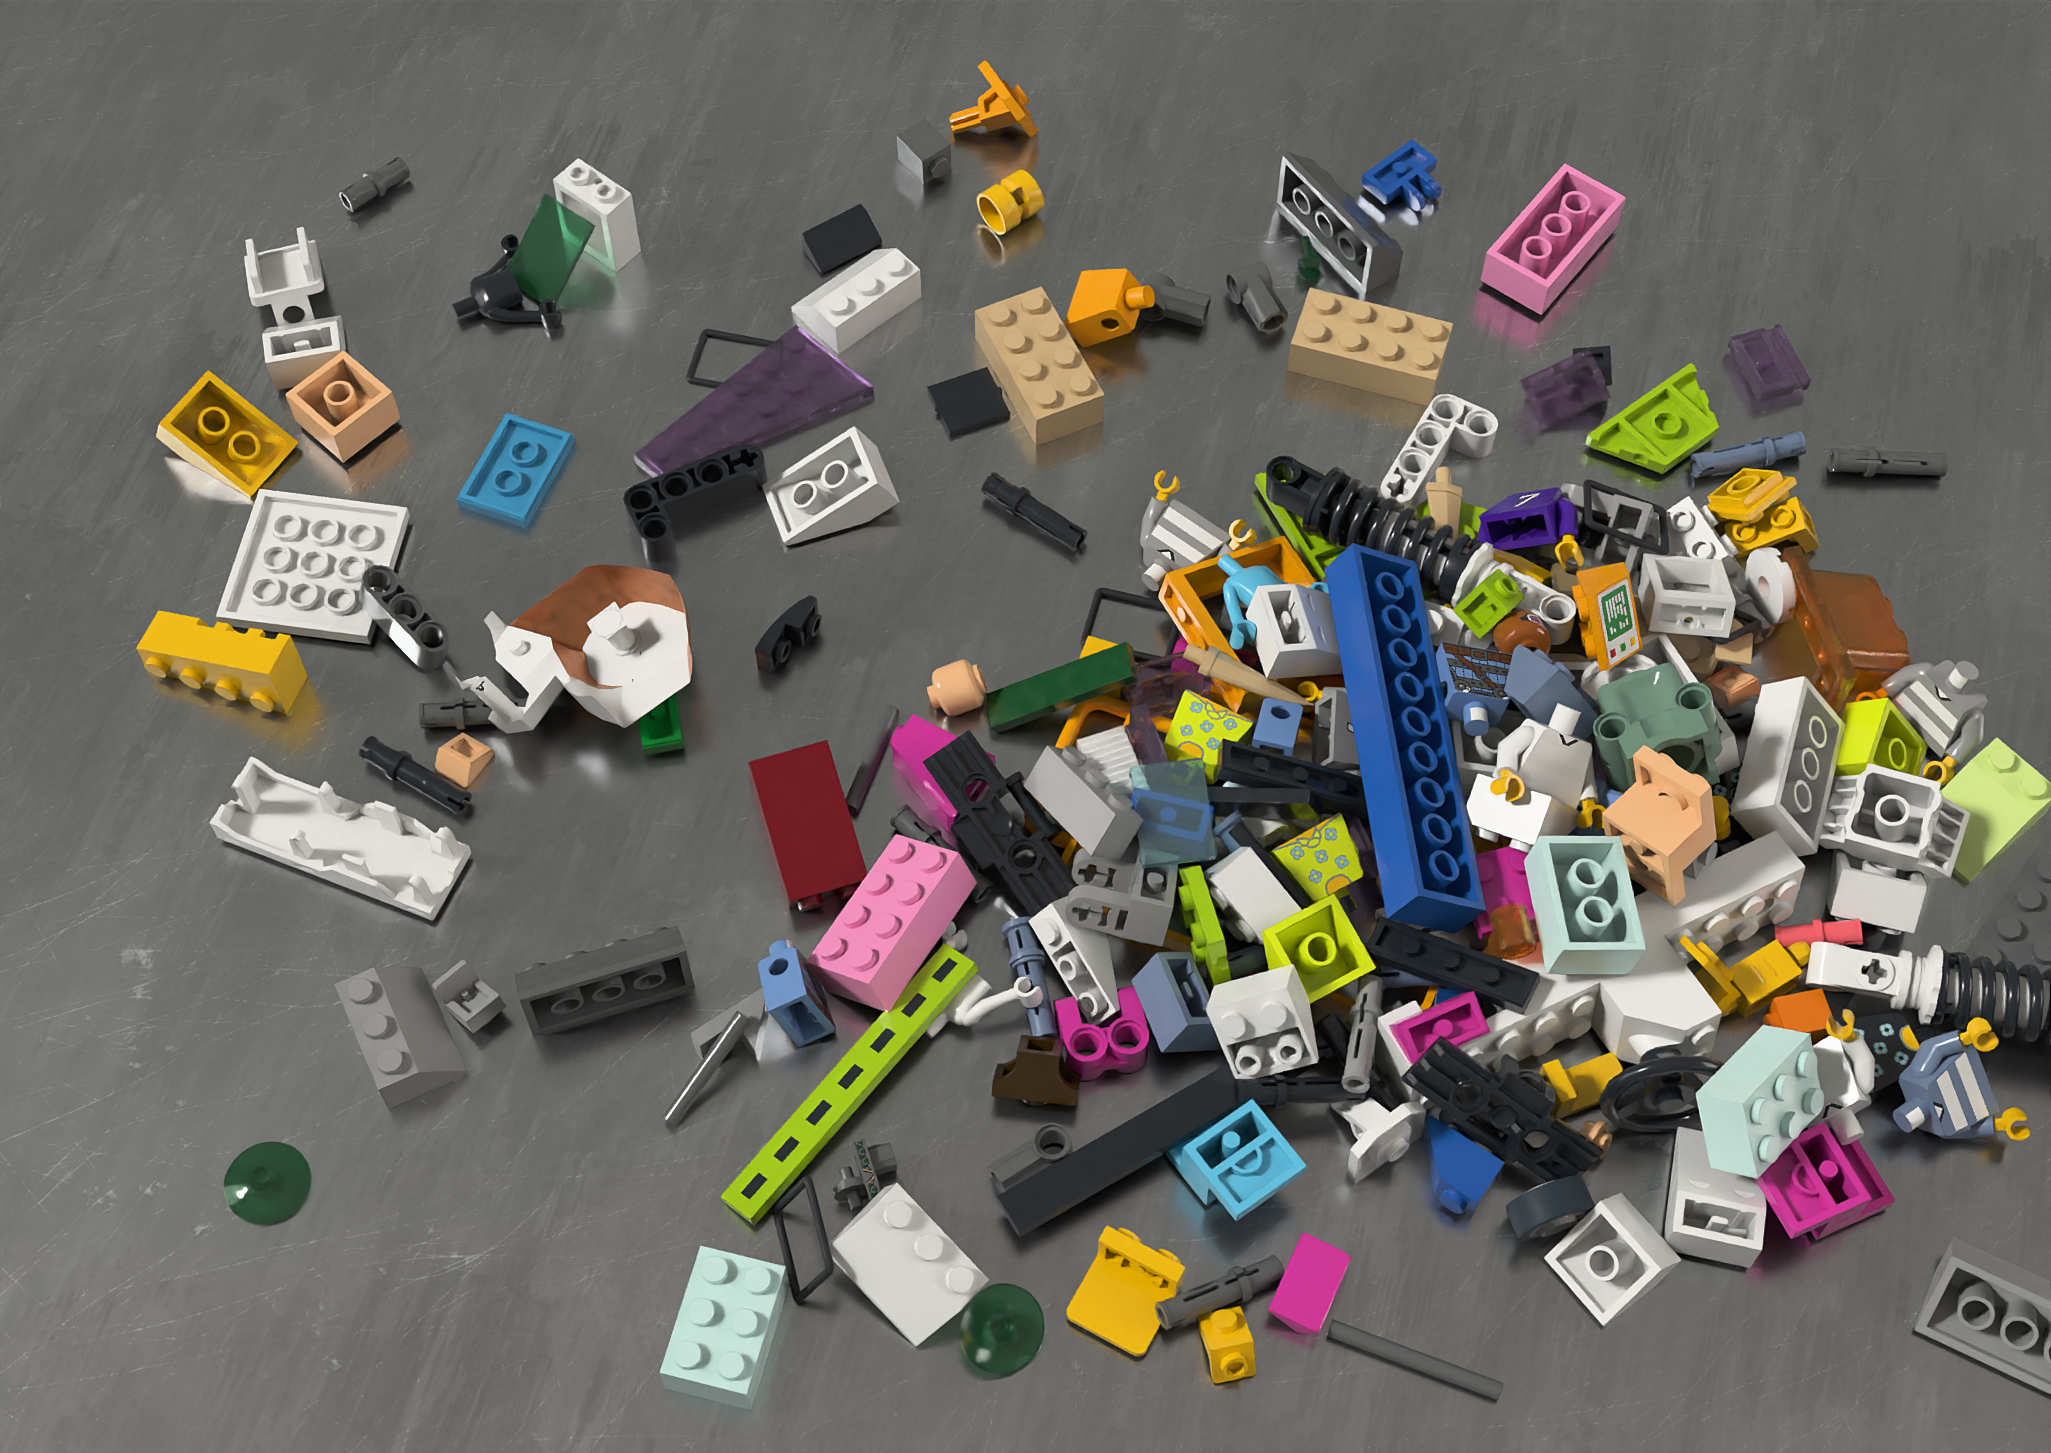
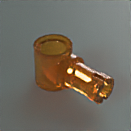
M1508 904L1496 908L1489 914L1492 932L1489 935L1487 947L1482 951L1483 953L1499 959L1513 960L1526 957L1536 950L1537 944L1525 905Z

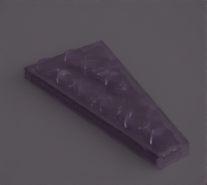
M796 324L634 454L635 462L654 478L740 445H745L752 441L758 444L808 423L811 416L830 409L831 412L843 408L844 402L859 396L865 399L874 395V386Z

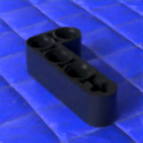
M740 445L628 488L623 498L628 523L645 558L652 562H663L672 557L676 549L672 524L762 490V485L767 482L764 455L762 450L755 445Z

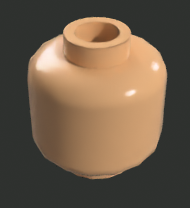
M965 659L937 668L932 673L933 685L927 687L933 707L935 709L942 707L944 712L951 717L980 707L984 702V694L988 693V687L979 665H972Z

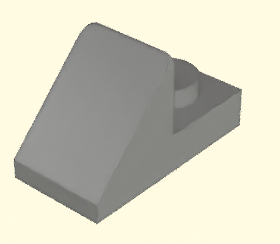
M760 988L691 1033L694 1049L701 1059L705 1057L735 1012L739 1011L751 1021L737 1041L740 1040L757 1064L759 1063L769 1018L763 988Z

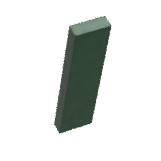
M1126 641L987 693L986 700L990 728L994 732L999 733L1138 682L1133 647Z

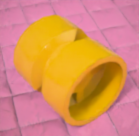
M1019 169L1002 179L1000 185L994 184L977 196V206L986 224L995 233L1002 235L1019 225L1021 219H1028L1041 211L1044 207V198L1034 178L1028 172Z

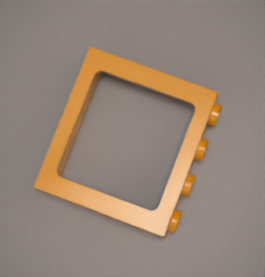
M1284 535L1227 553L1243 568L1256 565L1266 566L1288 584L1296 583L1310 588L1313 583L1318 582L1303 564L1299 552L1291 546ZM1223 555L1166 573L1158 598L1187 643H1191L1208 651L1211 645L1241 662L1201 602V600L1223 593L1224 583L1230 577L1218 566V561ZM1343 673L1324 675L1344 678ZM1314 676L1272 680L1299 694L1298 686L1304 681L1313 682ZM1210 677L1231 711L1239 715L1262 707L1263 699L1267 698Z

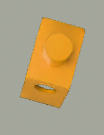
M1125 268L1081 271L1064 326L1082 348L1130 333L1135 328L1140 309L1150 308L1154 305V291L1149 285L1141 286L1132 273Z

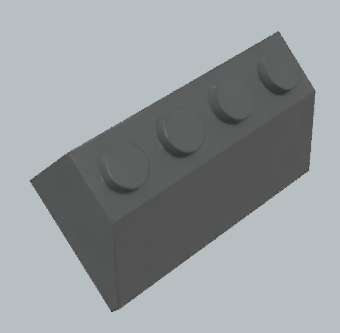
M1290 152L1283 154L1277 203L1365 294L1397 276L1400 272L1403 250L1395 239L1390 238L1379 227L1377 221L1371 215H1367L1356 204L1353 196L1347 192L1345 193L1334 182L1331 174L1323 170L1314 160Z
M678 926L655 928L641 937L631 940H614L608 943L606 947L590 952H573L563 960L549 964L536 963L528 966L524 971L514 974L519 1001L532 1035L695 987L687 952Z

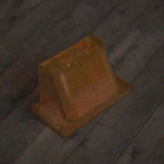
M1800 545L1784 549L1780 561L1781 563H1788L1796 584L1797 600L1795 608L1789 609V613L1792 615L1790 620L1797 617L1818 666L1810 683L1835 713L1839 715L1847 697L1868 691H1878L1882 688L1881 683L1903 667L1911 665L1907 649V639L1905 633L1898 629L1890 600L1883 596L1876 579L1872 575L1810 569Z

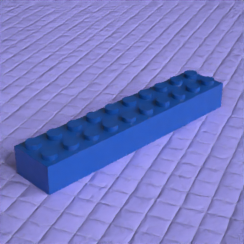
M1352 543L1324 570L1386 916L1390 920L1455 934L1484 913L1486 907L1417 563Z

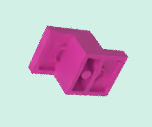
M1508 846L1475 855L1486 911L1475 918L1473 924L1480 941L1505 935L1511 952H1515L1540 942L1524 866V860L1528 854Z
M1825 1122L1801 1132L1758 1179L1754 1178L1791 1239L1811 1231L1815 1239L1818 1240L1892 1206L1895 1202V1198L1860 1142L1856 1140L1850 1144L1841 1145L1835 1132L1831 1133Z

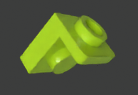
M1497 569L1468 594L1453 611L1480 639L1525 599V596L1511 577Z

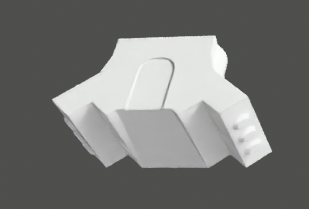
M1868 763L1866 771L1860 775L1834 776L1819 845L1826 849H1842L1853 857L1903 871L1919 870L1932 879L1950 878L1971 813L1945 798L1940 790V782Z

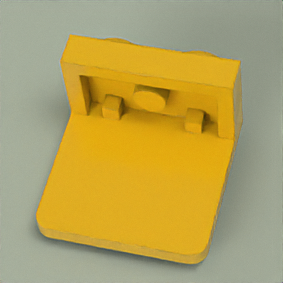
M1106 1226L1098 1240L1097 1256L1067 1307L1066 1315L1068 1320L1124 1351L1140 1357L1146 1353L1161 1325L1155 1311L1156 1302L1178 1295L1184 1282L1186 1267L1181 1265L1179 1258L1164 1249L1155 1251L1141 1244V1239L1133 1232L1124 1228L1115 1230Z

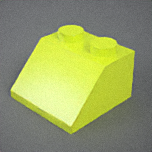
M1889 698L1846 703L1841 720L1845 723V729L1834 776L1860 775L1866 771L1868 763L1919 776L1928 745Z
M1335 894L1318 901L1261 932L1268 970L1294 964L1310 1005L1351 984L1376 968Z

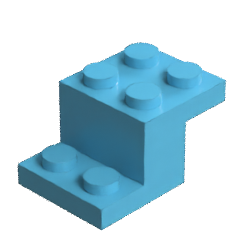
M1253 1099L1223 1120L1165 1153L1205 1205L1218 1198L1235 1221H1238L1300 1177L1307 1169L1304 1161Z

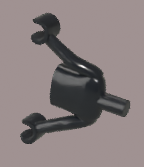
M513 234L505 236L501 241L504 253L501 259L490 270L471 280V297L452 304L458 318L479 310L485 317L497 321H539L549 329L557 328L562 322L561 312L556 311V304L551 299L541 302L539 311L507 310V308L524 301L514 276L507 268L510 263H519L524 257L523 247L519 245L518 238Z

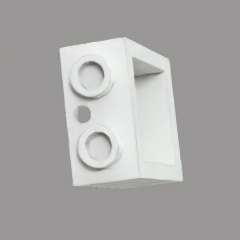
M579 158L553 179L565 238L615 272H618L641 251L633 199L630 192Z
M1643 553L1637 590L1648 631L1729 638L1736 601L1722 560ZM1675 582L1682 583L1679 587L1673 586ZM1687 617L1693 618L1689 623L1684 622Z

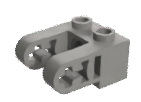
M1563 483L1561 486L1563 497L1571 501L1576 507L1577 512L1584 513L1583 487ZM1591 489L1592 516L1609 521L1608 527L1646 541L1655 515L1652 504L1617 494L1613 496ZM1605 534L1602 546L1597 545L1596 550L1579 546L1584 557L1583 565L1596 568L1624 562L1630 574L1632 584L1643 551L1642 547ZM1558 540L1556 543L1543 544L1538 557L1552 564L1560 563L1555 554V548L1562 541ZM1574 557L1566 561V564H1577Z
M1084 848L1080 849L1074 857L1072 877L1079 886L1074 887L1068 894L1065 910L1066 917L1071 923L1079 927L1101 931L1134 940L1138 943H1148L1162 947L1173 911L1179 857L1139 848L1137 856L1124 853L1118 861L1091 856ZM1089 864L1096 865L1094 871L1086 870ZM1110 868H1114L1113 876H1108ZM1082 903L1090 904L1088 909H1082L1080 907L1082 906ZM1104 906L1108 907L1107 915L1102 914Z

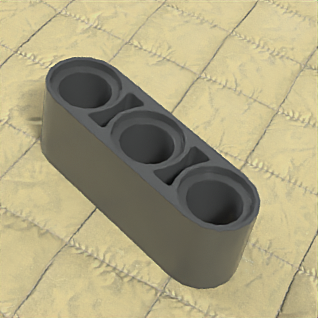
M383 565L369 567L364 572L358 596L361 607L420 668L435 669L441 666L445 661L451 639L448 628L392 569ZM380 587L385 592H375L371 588ZM404 614L408 615L412 619L402 620L396 615ZM432 642L436 644L438 647L429 648L425 646L423 643Z

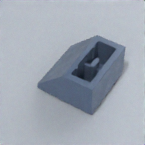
M1519 644L1513 650L1504 692L1527 719L1529 718L1549 725L1557 703L1581 712L1572 734L1586 740L1594 732L1593 725L1599 717L1593 710L1597 703L1582 688L1576 690L1571 684L1575 679L1574 675L1562 663L1557 661L1554 664L1540 649L1532 652Z
M1157 952L1131 981L1161 1053L1222 1050L1206 1012L1211 995L1191 952Z

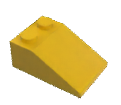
M209 370L159 423L156 438L185 461L248 498H251L299 444L296 439Z

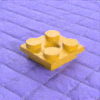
M1743 468L1707 496L1710 502L1707 506L1719 522L1732 519L1741 520L1744 525L1752 524L1764 516L1763 511L1771 504L1787 499L1790 496L1789 490L1797 484L1795 477L1782 476L1780 471Z

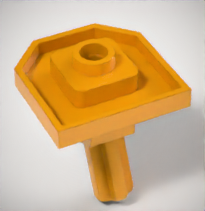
M986 60L979 64L978 68L992 87L977 98L978 106L953 113L949 117L954 133H961L980 126H985L990 132L1019 123L1030 137L1039 132L1030 118L1032 116L1026 108L1030 100L1019 85L1012 89L1005 79L1002 81Z

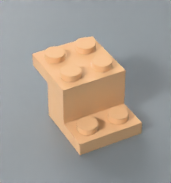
M1643 745L1633 755L1636 783L1602 813L1605 836H1621L1630 878L1675 907L1686 896L1683 870L1717 839L1712 789L1702 776L1687 772L1676 765L1668 755L1664 753L1658 754Z

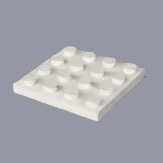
M259 489L216 614L218 622L228 623L234 627L371 644L377 623L359 603L358 596L364 572L374 565H383L394 570L410 518L408 508ZM380 587L371 588L375 592H385Z

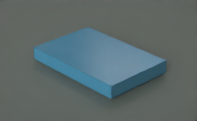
M506 413L456 498L458 507L527 529L576 442L574 434Z

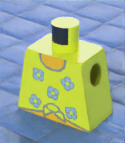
M1186 689L1164 742L1163 760L1172 766L1166 776L1167 781L1172 786H1189L1195 777L1207 784H1214L1218 780V746L1222 739L1249 745L1252 739L1254 722Z
M1341 813L1336 814L1269 852L1270 856L1313 904L1335 894L1346 915L1358 908L1346 886L1363 877V870Z

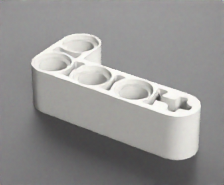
M1441 394L1436 396L1429 404L1383 479L1380 487L1381 496L1386 499L1390 497L1396 498L1398 502L1405 506L1404 509L1408 506L1415 507L1425 491L1426 483L1431 481L1436 473V469L1439 468L1450 448L1472 458L1487 456L1492 450L1498 427L1495 415L1454 395Z

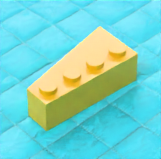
M160 610L136 647L145 669L158 677H166L168 675L180 679L184 684L195 689L204 687L214 690L225 699L234 701L238 698L250 702L254 707L264 712L274 710L287 715L308 678L291 635L279 633L276 639L264 638L266 634L260 629L249 628L247 633L243 634L237 632L228 623L217 621L212 628L208 627L200 618Z

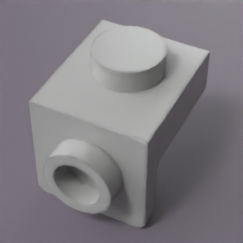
M461 960L432 985L449 1013L472 1033H475L483 1025L489 1023L494 1016L507 1007L500 995L479 979L472 966L466 960Z

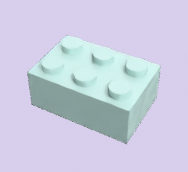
M1539 836L1526 856L1524 866L1546 974H1629L1646 951L1621 836Z
M1762 1025L1696 1092L1711 1168L1758 1179L1777 1160L1778 1156L1789 1144L1799 1136L1815 1116L1824 1108V1094L1820 1090L1817 1073L1818 1061L1816 1054L1813 1052L1810 1033Z
M700 1246L660 1370L665 1389L752 1410L790 1285L786 1266Z

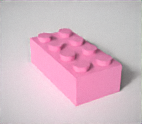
M1564 164L1486 252L1480 280L1542 315L1619 225L1626 197L1571 166Z
M896 834L806 963L827 992L889 1013L903 989L918 971L977 882L958 852Z

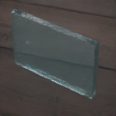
M1203 757L1130 767L1129 777L1132 780L1135 812L1143 819L1138 829L1141 853L1139 861L1142 864V868L1216 859L1217 848L1214 844L1204 771L1206 764L1203 762Z

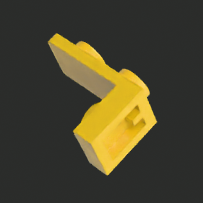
M1797 496L1766 508L1763 511L1764 516L1755 523L1744 525L1741 520H1735L1725 525L1726 534L1739 551L1734 556L1735 558H1741L1757 549L1766 548L1787 539L1791 542L1797 541L1805 553L1820 548L1812 517Z
M1683 935L1678 942L1703 967L1694 976L1723 1012L1741 995L1730 983L1735 975L1702 940L1694 945Z
M1612 1052L1565 1070L1559 1059L1542 1064L1539 1074L1542 1075L1545 1081L1554 1086L1556 1090L1555 1105L1551 1113L1560 1119L1600 1104V1094L1606 1084L1613 1077L1621 1073L1623 1069Z

